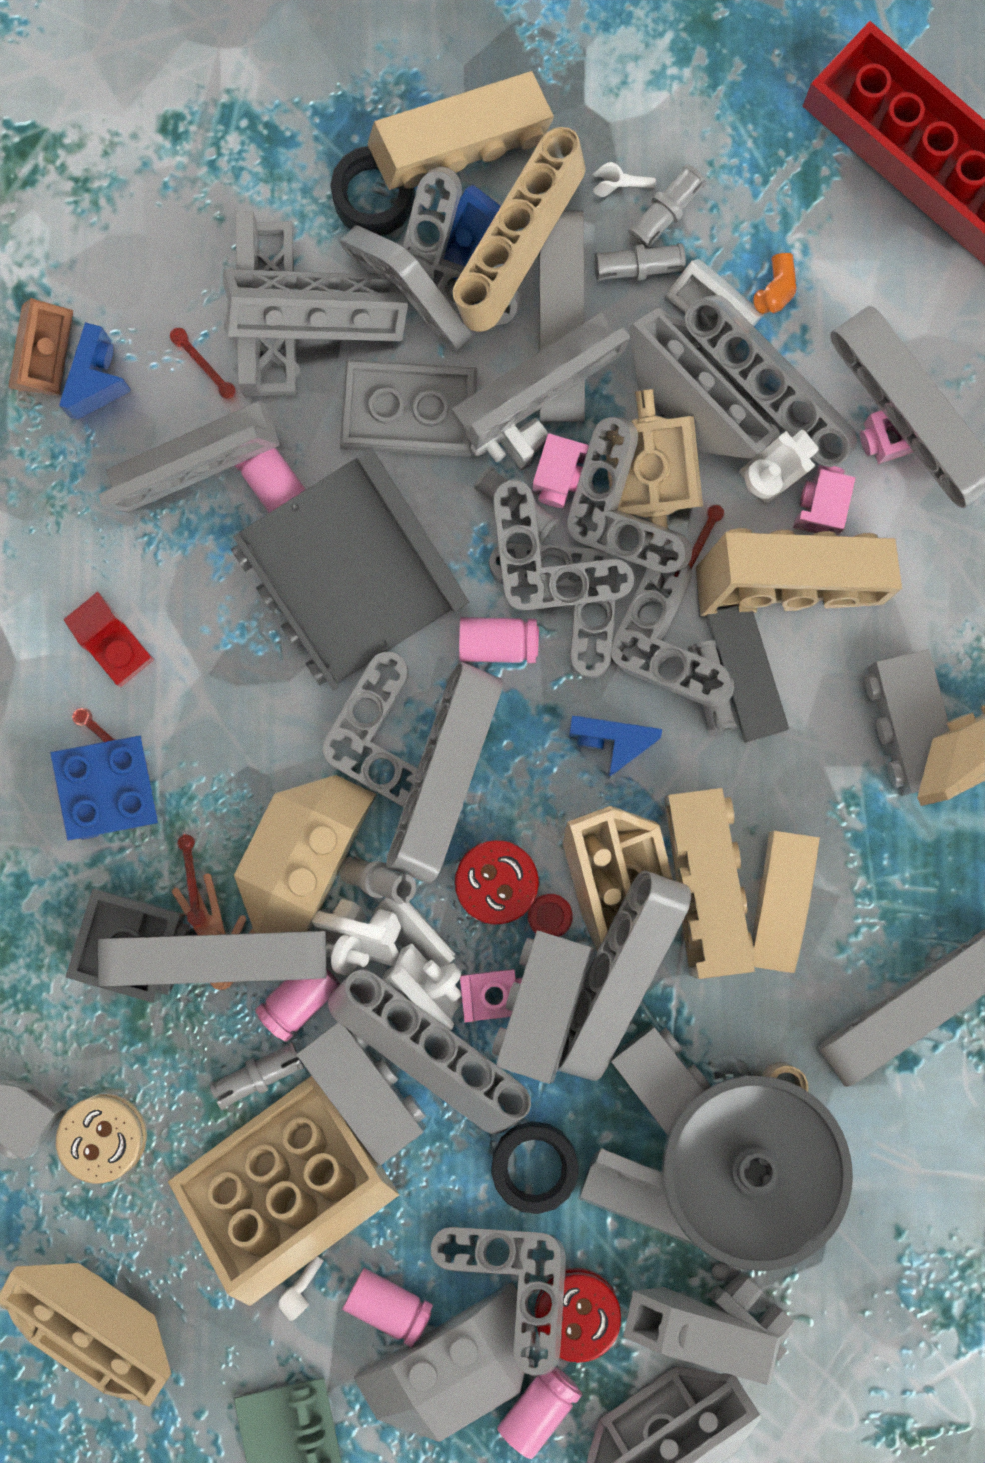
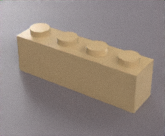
M530 71L374 121L367 144L389 190L401 186L413 188L418 186L421 178L433 168L448 167L457 173L464 169L467 164L479 160L491 162L503 156L506 151L518 147L526 150L537 146L542 137L547 133L554 115L533 72Z

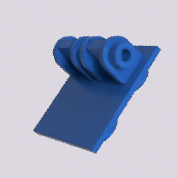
M141 735L50 752L67 841L92 839L99 837L101 834L158 823Z

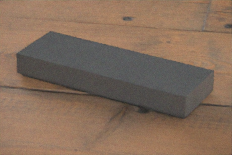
M739 605L717 611L715 614H708L706 619L712 638L717 644L716 648L720 664L726 668L734 681V691L731 700L744 743L789 730L754 612H739Z

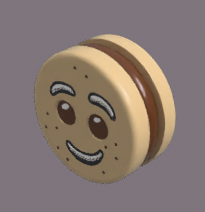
M113 1094L94 1095L72 1106L61 1119L56 1133V1150L64 1168L75 1178L93 1184L111 1182L131 1170L142 1157L147 1142L146 1124L140 1111L127 1099Z

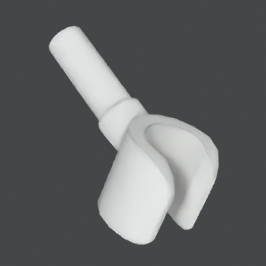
M613 162L604 164L592 174V176L601 177L605 180L593 188V192L600 197L609 195L618 187L629 186L654 189L656 185L655 178L624 174L621 168Z
M319 1256L309 1262L299 1279L285 1290L279 1298V1309L289 1321L295 1320L309 1306V1303L300 1293L308 1286L324 1262Z

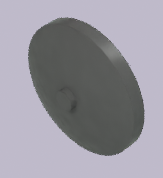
M736 1077L714 1084L702 1091L677 1116L666 1139L662 1158L663 1190L671 1214L680 1229L703 1252L718 1261L740 1269L752 1271L777 1270L792 1266L813 1255L828 1242L838 1229L845 1216L852 1192L853 1170L851 1155L843 1131L836 1119L811 1093L793 1083L773 1077Z

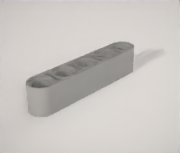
M564 210L539 252V352L584 323L583 210ZM585 379L540 408V422H584Z
M710 295L700 298L689 305L684 320L690 334L791 437L800 430H804L819 449L812 456L814 461L821 466L833 467L844 462L852 454L857 443L856 432L852 426L726 298L720 295ZM705 305L713 307L718 314V322L714 329L708 328L701 320V310ZM735 337L743 338L749 345L750 351L746 360L737 358L732 352L731 345ZM765 369H772L780 376L781 384L778 391H771L764 386L762 375ZM795 401H803L810 406L812 410L810 422L805 423L796 419L793 414ZM834 433L842 439L844 445L842 453L834 454L825 448L823 442L825 434Z
M867 306L830 332L831 342L840 357L951 501L958 507L965 508L985 494V447L882 314L873 306Z
M459 662L453 669L389 849L386 862L388 868L410 875L428 884L433 883L437 878L445 860L503 686L501 678L464 662Z
M642 871L636 876L587 971L557 1071L592 1081H597L602 1077L687 914L691 901V891L686 884L649 871Z
M985 929L840 1029L819 1046V1050L845 1087L861 1081L985 994Z
M325 931L98 939L99 986L327 978Z
M368 970L354 971L330 994L328 1007L331 1015L340 1024L484 1131L490 1134L502 1133L529 1113L531 1107L530 1095L521 1083L501 1068L496 1067L493 1062L374 973ZM350 992L356 994L359 997L361 1003L357 1002L352 997ZM388 1020L396 1025L398 1031L389 1025ZM425 1047L432 1052L434 1058L429 1056V1054L425 1050ZM462 1075L468 1079L470 1085L463 1080ZM498 1102L505 1107L506 1112L501 1109Z

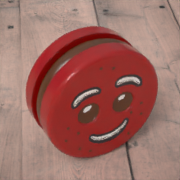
M502 840L486 841L470 849L461 859L455 874V891L460 904L473 918L487 924H506L522 917L533 905L539 888L538 872L531 857L519 846Z
M584 1268L565 1269L559 1358L576 1363L592 1361L605 1354L615 1343L621 1328L620 1305L612 1286L598 1273ZM554 1276L550 1277L545 1283L553 1285ZM540 1290L536 1299V1318H543L551 1311L552 1299L545 1290ZM551 1325L536 1326L539 1337L540 1332L550 1334Z

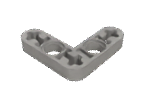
M436 167L431 169L420 180L402 247L419 262L430 278L434 279L439 274V271L444 273L438 283V289L453 309L459 312L453 296L449 293L447 287L448 281L451 278L459 277L465 266L445 260L444 256L459 204L462 185L460 178L453 170L448 167ZM439 179L444 180V189L450 191V194H446L440 200L437 211L423 210V206L429 209L434 203L436 191L429 186L434 185ZM431 221L438 227L440 238L437 243L428 244L420 239L417 232L420 222ZM518 289L508 304L511 307L505 309L496 325L510 322L517 314L521 306V296Z
M355 225L340 240L343 249L359 266L395 284L431 331L450 350L457 352L472 337L471 331L465 326L460 316L419 262L404 247L358 225Z
M609 417L603 419L596 425L593 431L568 515L567 527L570 535L579 543L658 572L671 573L682 570L688 565L692 557L691 543L686 536L677 531L617 510L637 447L638 433L634 424L626 418ZM619 426L618 434L624 437V442L622 445H614L612 449L613 441L607 438V433L609 430H617ZM611 452L610 458H618V464L613 461L599 460L600 454L610 455ZM599 468L607 469L612 476V486L604 494L598 492L592 482L593 475ZM587 497L594 501H605V507L598 506L594 508L595 503H587ZM593 512L592 521L598 523L597 530H591L586 533L587 526L581 523L582 517L590 516ZM625 525L635 527L639 533V543L633 550L625 549L619 540L620 531ZM674 542L673 550L679 554L677 559L669 560L666 563L665 553L655 549L647 550L651 543L664 546Z
M520 480L503 482L497 488L493 503L503 587L506 600L512 607L518 610H535L610 601L623 598L631 591L634 585L633 571L627 563L618 559L543 567L535 498L532 490ZM517 488L519 495L527 496V503L521 504L519 511L521 520L530 517V527L515 525L504 530L503 520L512 521L510 507L502 506L501 503L502 498L509 497V489ZM518 532L527 534L533 543L530 554L522 559L512 557L507 551L509 537ZM535 561L536 571L527 570V579L529 584L537 585L538 592L530 596L529 603L524 604L520 596H513L512 587H517L520 583L519 572L517 571L509 575L508 565L524 566ZM612 566L617 567L619 574L627 575V582L620 584V592L611 593L610 586L601 585L595 586L599 594L598 596L588 597L589 579L585 569L595 568L594 578L608 575V568ZM574 572L580 576L583 585L581 592L576 597L565 598L557 591L556 582L561 574Z
M508 542L507 551L514 554V558L522 559L530 554L533 544ZM498 545L491 553L489 566L493 578L503 584L501 566L496 565L497 561H500ZM540 545L542 561L548 556L560 557L565 565L573 564L572 557L581 558L579 563L614 559L611 554L598 549ZM534 561V564H533V571H534V572L536 571V562H535V561ZM515 567L513 569V573L519 572V586L537 588V585H532L528 582L526 577L528 568ZM609 567L610 574L603 576L601 582L592 581V574L586 572L589 579L588 597L598 596L599 594L595 586L601 585L610 586L611 593H616L617 567ZM565 572L562 577L557 579L556 588L559 590L575 591L576 597L582 590V580L578 575V581H570L572 572ZM616 600L593 602L602 605L607 614L605 622L595 627L587 625L581 617V610L589 603L574 605L570 662L574 672L581 678L588 680L597 679L609 667ZM579 632L590 636L606 634V641L598 638L596 640L595 653L597 656L603 657V662L596 663L594 670H587L585 662L578 660V655L585 654L588 645V638H578Z
M672 550L662 551L666 554V563L669 560L678 558V552ZM687 565L682 570H679L680 574L678 577L670 576L667 579L664 589L670 595L669 598H666L658 591L651 590L652 587H656L661 591L665 578L661 572L647 568L612 641V659L624 672L705 706L717 707L729 701L734 691V681L726 668L717 662L663 641L690 584L692 577L690 566ZM653 601L662 604V615L657 621L652 623L641 621L640 611L645 604ZM637 642V647L645 655L652 657L650 668L645 660L636 656H632L629 662H627L628 658L623 653L625 647L633 648ZM672 657L680 658L684 664L680 676L670 680L663 678L660 672L663 662ZM698 665L695 672L704 679L712 680L715 675H718V680L723 685L720 690L712 689L709 695H707L705 687L700 682L692 679L694 666Z
M382 652L375 655L370 661L327 734L322 746L323 755L326 761L337 770L404 808L409 792L401 788L400 795L397 797L391 791L400 783L404 769L412 773L406 779L407 782L412 784L417 768L372 742L404 689L409 673L408 667L400 655L393 652ZM392 661L397 663L395 670L400 677L397 681L389 679L386 682L382 691L383 693L390 694V696L384 702L378 694L364 690L368 682L376 688L381 680V674L377 671L378 666L381 664L387 667ZM362 699H371L378 705V716L370 723H360L353 715L355 704ZM346 738L352 739L350 747L362 756L366 747L373 750L364 760L360 774L352 771L358 763L351 758L344 756L340 762L335 760L337 752L332 748L335 741L343 743ZM386 759L393 764L395 774L390 782L379 785L371 780L369 769L375 761Z
M449 1227L439 1231L431 1243V1256L439 1267L456 1272L518 1276L514 1360L520 1370L532 1376L546 1375L553 1371L558 1364L561 1347L566 1263L565 1248L561 1241L554 1236L538 1232ZM453 1236H456V1243L464 1246H475L477 1265H472L475 1256L468 1254L455 1255L454 1262L451 1263V1256L443 1252L444 1244H451ZM479 1236L477 1244L475 1245L474 1237ZM501 1238L509 1246V1258L501 1266H493L487 1259V1247L493 1240ZM542 1242H546L548 1250L554 1251L553 1260H547L544 1264V1276H554L553 1285L540 1281L529 1283L530 1274L540 1276V1262L532 1259L533 1250L541 1249ZM537 1290H545L552 1299L551 1311L543 1318L534 1317L528 1309L529 1297ZM527 1323L535 1326L551 1325L550 1334L540 1332L539 1344L541 1348L548 1349L547 1359L539 1360L538 1368L534 1367V1360L532 1358L526 1357V1349L534 1347L536 1341V1332H526Z

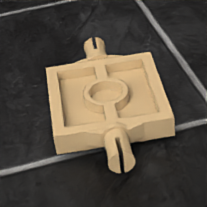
M654 389L636 391L638 419H634L631 422L637 429L638 443L617 510L630 515L649 517V522L668 528L667 515H671L680 509L703 506L694 416L672 419L656 416ZM619 426L617 430H609L607 433V438L613 441L612 449L614 445H622L624 442V437L618 434ZM611 452L610 455H606L607 461H613L618 464V458H610ZM608 471L609 487L611 488L612 476Z

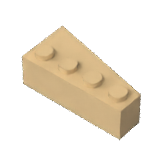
M736 528L725 532L696 566L700 616L716 614L717 607L739 605V612L753 611L754 613H757V608L774 603H782L784 611H797L817 604L818 601H823L825 609L884 605L902 589L896 538H878V535L874 533H862L853 537L836 536V533L831 531L818 532L813 535H795L791 530H777L766 534L752 533V530L747 528Z
M723 788L667 795L664 797L675 878L676 881L686 884L691 891L690 906L682 921L689 976L705 979L755 972L753 941L751 933L748 932L745 914L748 911L744 887H740L737 869L741 868L738 843L732 842L729 824H734V809L731 797L724 798Z

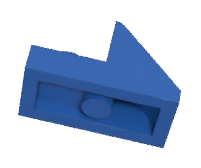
M474 185L465 189L459 200L444 256L445 260L462 266H466L501 207V205Z
M87 322L84 324L59 403V407L68 417L76 420L131 391V388L123 378L102 372V369L106 370L109 368L114 352L113 344H111L112 340L103 327Z
M572 715L568 737L576 738L578 747L603 750L604 743L612 744L607 779H609L661 739L662 729Z

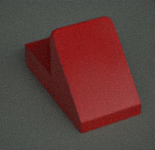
M98 591L63 619L78 644L94 657L120 688L155 660Z

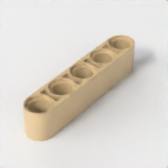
M567 127L553 128L542 137L457 279L453 288V299L462 321L470 330L477 332L487 331L500 320L583 179L586 171L579 137L572 129ZM498 264H504L500 267L494 268ZM478 300H483L482 302L476 305H471L472 303Z

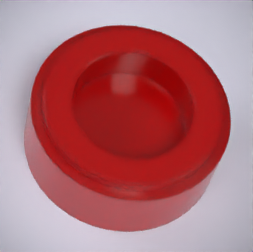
M543 894L535 899L533 905L528 910L527 917L528 923L535 933L538 930L560 937L569 930L573 920V913L570 904L563 897L557 894Z

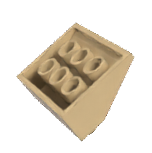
M312 1076L168 1181L227 1295L249 1306L400 1195L382 1165L378 1166Z

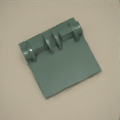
M324 1377L234 1398L247 1463H342Z

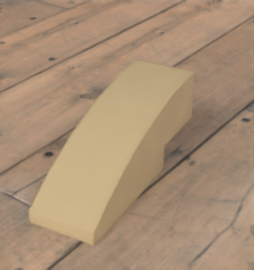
M779 831L769 832L763 877H760L752 937L754 948L753 963L756 968L795 973L810 904L820 837Z

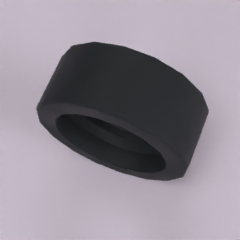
M368 146L356 148L343 156L333 170L330 187L336 213L343 224L349 229L358 225L380 236L388 235L403 226L410 216L415 199L414 187H398L397 201L384 212L367 214L354 209L347 195L349 182L362 171L379 170Z
M530 1121L514 1126L500 1138L493 1151L491 1174L496 1191L508 1205L520 1212L541 1214L555 1210L569 1199L577 1184L579 1165L573 1145L562 1131L548 1123ZM530 1140L544 1141L553 1146L559 1154L562 1163L561 1176L556 1185L548 1192L538 1195L526 1194L516 1188L510 1180L507 1170L508 1160L513 1150L521 1143Z

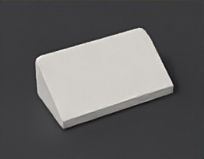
M700 259L689 263L665 295L684 313H686L689 305L694 301L710 295H720L726 298L753 326L764 316V314L759 313L755 309V306ZM705 305L701 310V320L708 328L714 329L718 322V314L713 307ZM735 337L733 339L731 345L732 351L743 340V338Z
M385 898L374 909V914L379 909L393 912L397 916L401 930L396 940L402 947L412 943L428 962L433 960L439 967L448 965L455 959L456 953L410 902L404 903L402 901V904H398L391 899Z

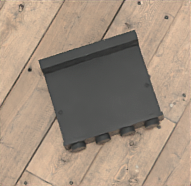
M373 448L365 451L233 536L238 544L231 548L235 558L245 572L251 568L255 570L263 582L255 587L270 610L277 606L280 608L287 619V622L280 625L295 648L303 644L312 657L305 664L317 683L322 685L327 681L333 691L339 687L337 683L370 663L375 655L387 652L450 610L456 612L470 603Z

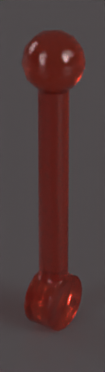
M174 328L170 332L172 343L177 347H183L219 387L218 392L221 397L225 399L232 398L236 391L234 384L225 382L188 341V335L183 328Z
M712 505L707 510L708 519L692 548V557L688 563L691 570L715 523L724 517V509L720 505ZM679 571L674 574L675 577H678Z
M78 708L73 712L72 719L76 725L88 727L104 742L115 740L92 720V713L89 709Z
M184 834L179 837L177 845L183 851L191 910L187 914V920L192 926L200 927L206 922V914L200 909L192 856L195 840L191 835Z

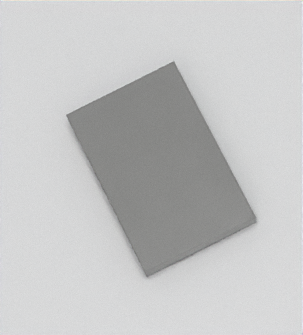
M346 360L340 448L367 451L373 448L377 452L472 457V450L470 449L472 443L451 414L453 407L476 393L477 367Z

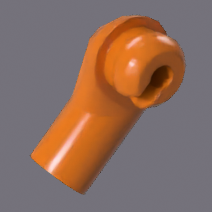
M780 253L772 256L774 280L766 286L765 290H758L753 297L755 309L759 313L766 314L769 311L777 313L795 296L797 286L792 253Z

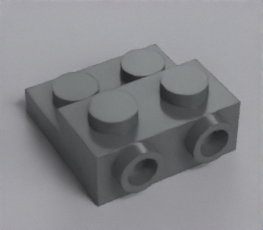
M92 889L65 977L151 1003L160 1001L162 994L170 995L174 984L99 986L98 939L189 936L190 925L183 923L186 914L99 889Z

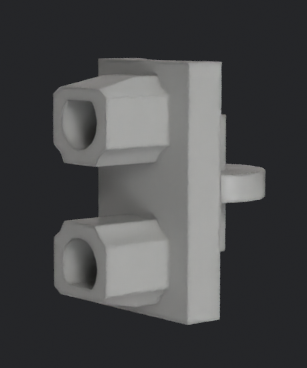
M742 1273L732 1280L724 1290L716 1285L708 1296L722 1310L731 1316L781 1337L776 1358L779 1361L788 1351L781 1344L789 1335L795 1322L774 1303L757 1322L747 1311L763 1292Z

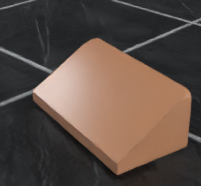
M30 298L22 305L9 388L19 391L60 395L73 310Z

